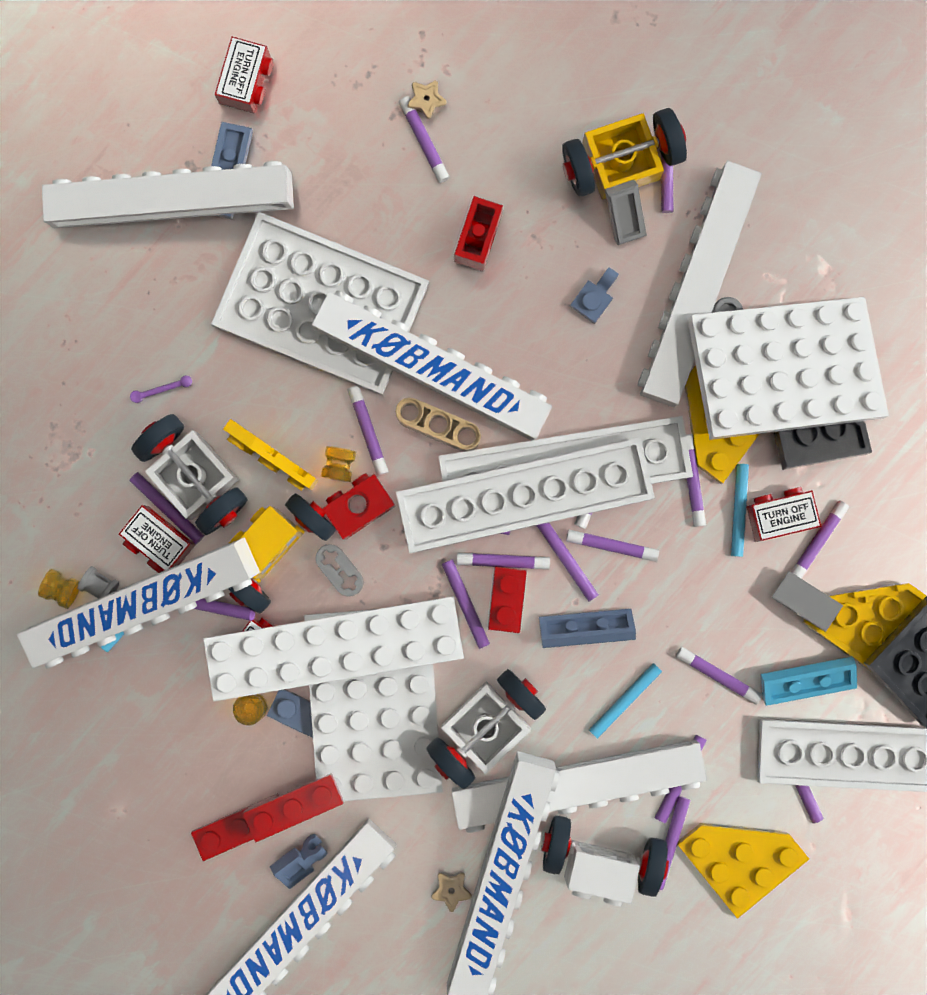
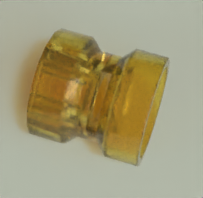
M326 446L325 457L327 461L326 465L322 467L320 477L351 482L352 472L350 467L355 461L356 452ZM332 461L342 462L346 464L343 465L338 463H332Z
M50 569L40 584L38 596L45 600L53 599L57 601L58 606L69 609L79 593L77 587L80 581L75 578L67 579L62 576L61 572Z
M261 694L239 697L233 705L235 719L239 723L248 726L256 724L263 719L268 710L267 700Z

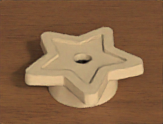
M433 81L426 86L417 82L412 83L414 97L408 103V108L417 109L427 119H430L437 107L447 104L446 100L438 94L437 81ZM425 96L429 97L428 101L424 100Z
M461 872L455 876H447L443 873H438L439 888L431 895V898L444 901L449 911L454 912L459 901L468 900L472 897V894L464 887L465 874ZM453 888L454 893L451 894L448 890Z

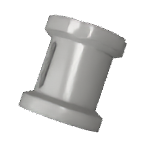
M91 566L81 578L77 589L81 592L87 591L96 598H101L117 591L119 582L107 579L99 574L95 567Z

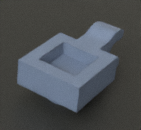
M609 267L597 285L588 280L570 307L595 324L613 300V297L606 292L619 274Z
M312 834L304 841L300 852L293 848L270 866L273 875L291 889L314 871L313 863L322 860L328 854L327 850L319 845L322 843L321 839L316 834Z

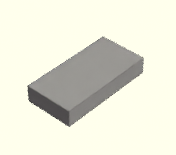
M635 179L605 189L614 239L617 245L647 236L638 184Z
M790 571L772 596L774 600L824 632L827 631L843 607L842 604Z

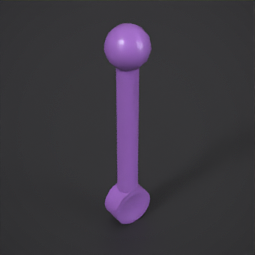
M185 375L179 381L144 392L133 391L130 394V399L134 403H140L143 401V398L180 386L189 387L192 384V379L190 376Z

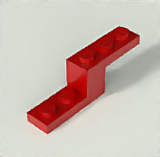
M332 773L283 795L279 796L277 793L195 829L191 832V835L202 861H206L253 839L255 843L318 816L344 804V800Z

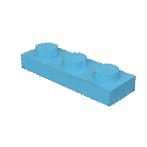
M847 657L761 674L762 699L765 705L768 706L856 689V662L853 657Z

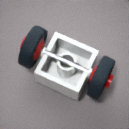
M170 414L157 422L154 421L149 424L134 442L131 450L141 462H146L160 453L164 454L145 471L146 474L185 519L193 520L199 515L195 524L203 534L208 535L221 526L225 528L238 517L237 513L243 508L248 499L238 487L227 491L239 479L199 433L192 430L175 446L172 445L184 430V425L177 416Z
M509 669L504 671L497 679L499 685L505 690L508 700L505 701L486 681L442 724L441 728L458 745L457 750L438 737L426 747L428 754L436 763L434 767L446 780L450 778L462 789L467 788L476 778L467 765L465 759L467 756L486 774L531 731L530 726L515 712L514 706L520 711H525L534 720H537L546 711L543 703L535 696L538 690L526 678L521 681Z
M556 815L553 817L549 832L544 833L541 851L544 852L543 871L551 874H560L565 859L568 857L564 878L568 890L573 891L572 895L583 899H591V896L594 895L604 898L603 902L621 907L623 902L632 904L638 877V892L646 896H657L663 879L665 880L669 868L666 841L658 838H649L643 854L635 859L634 855L574 840L571 843V819Z

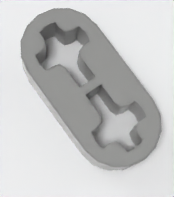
M332 544L324 545L317 551L316 563L339 593L345 596H354L362 590L364 581L361 573L338 546ZM326 550L330 553L337 552L338 556H336L335 561L340 566L338 570L331 564H323L322 561L325 559L323 553ZM341 571H344L349 577L354 575L357 577L354 583L356 586L355 590L351 588L344 590L341 585L344 583V579L339 574Z

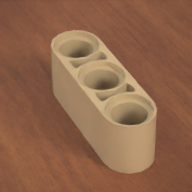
M410 397L402 399L396 406L395 412L398 421L408 429L463 452L475 450L480 443V430L475 424ZM408 405L415 406L419 410L417 418L412 421H407L401 416L403 408ZM437 417L445 419L447 422L445 431L441 433L433 432L429 427L432 419ZM469 429L474 432L476 439L471 445H463L459 442L458 434L462 430Z

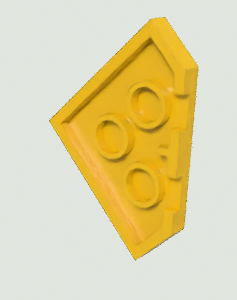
M695 365L690 371L685 384V393H687L688 413L697 467L720 484H723L760 434L709 439Z
M229 419L223 430L230 434L226 440L251 456L254 451L258 453L260 457L257 461L275 473L281 469L290 475L287 481L302 491L305 486L313 490L318 483V479L232 419Z
M910 583L831 595L829 597L842 604L843 607L826 632L805 619L802 623L871 671L864 662L927 595Z
M700 823L680 839L677 844L737 919L809 860V857L787 832L759 831L749 828L722 827Z

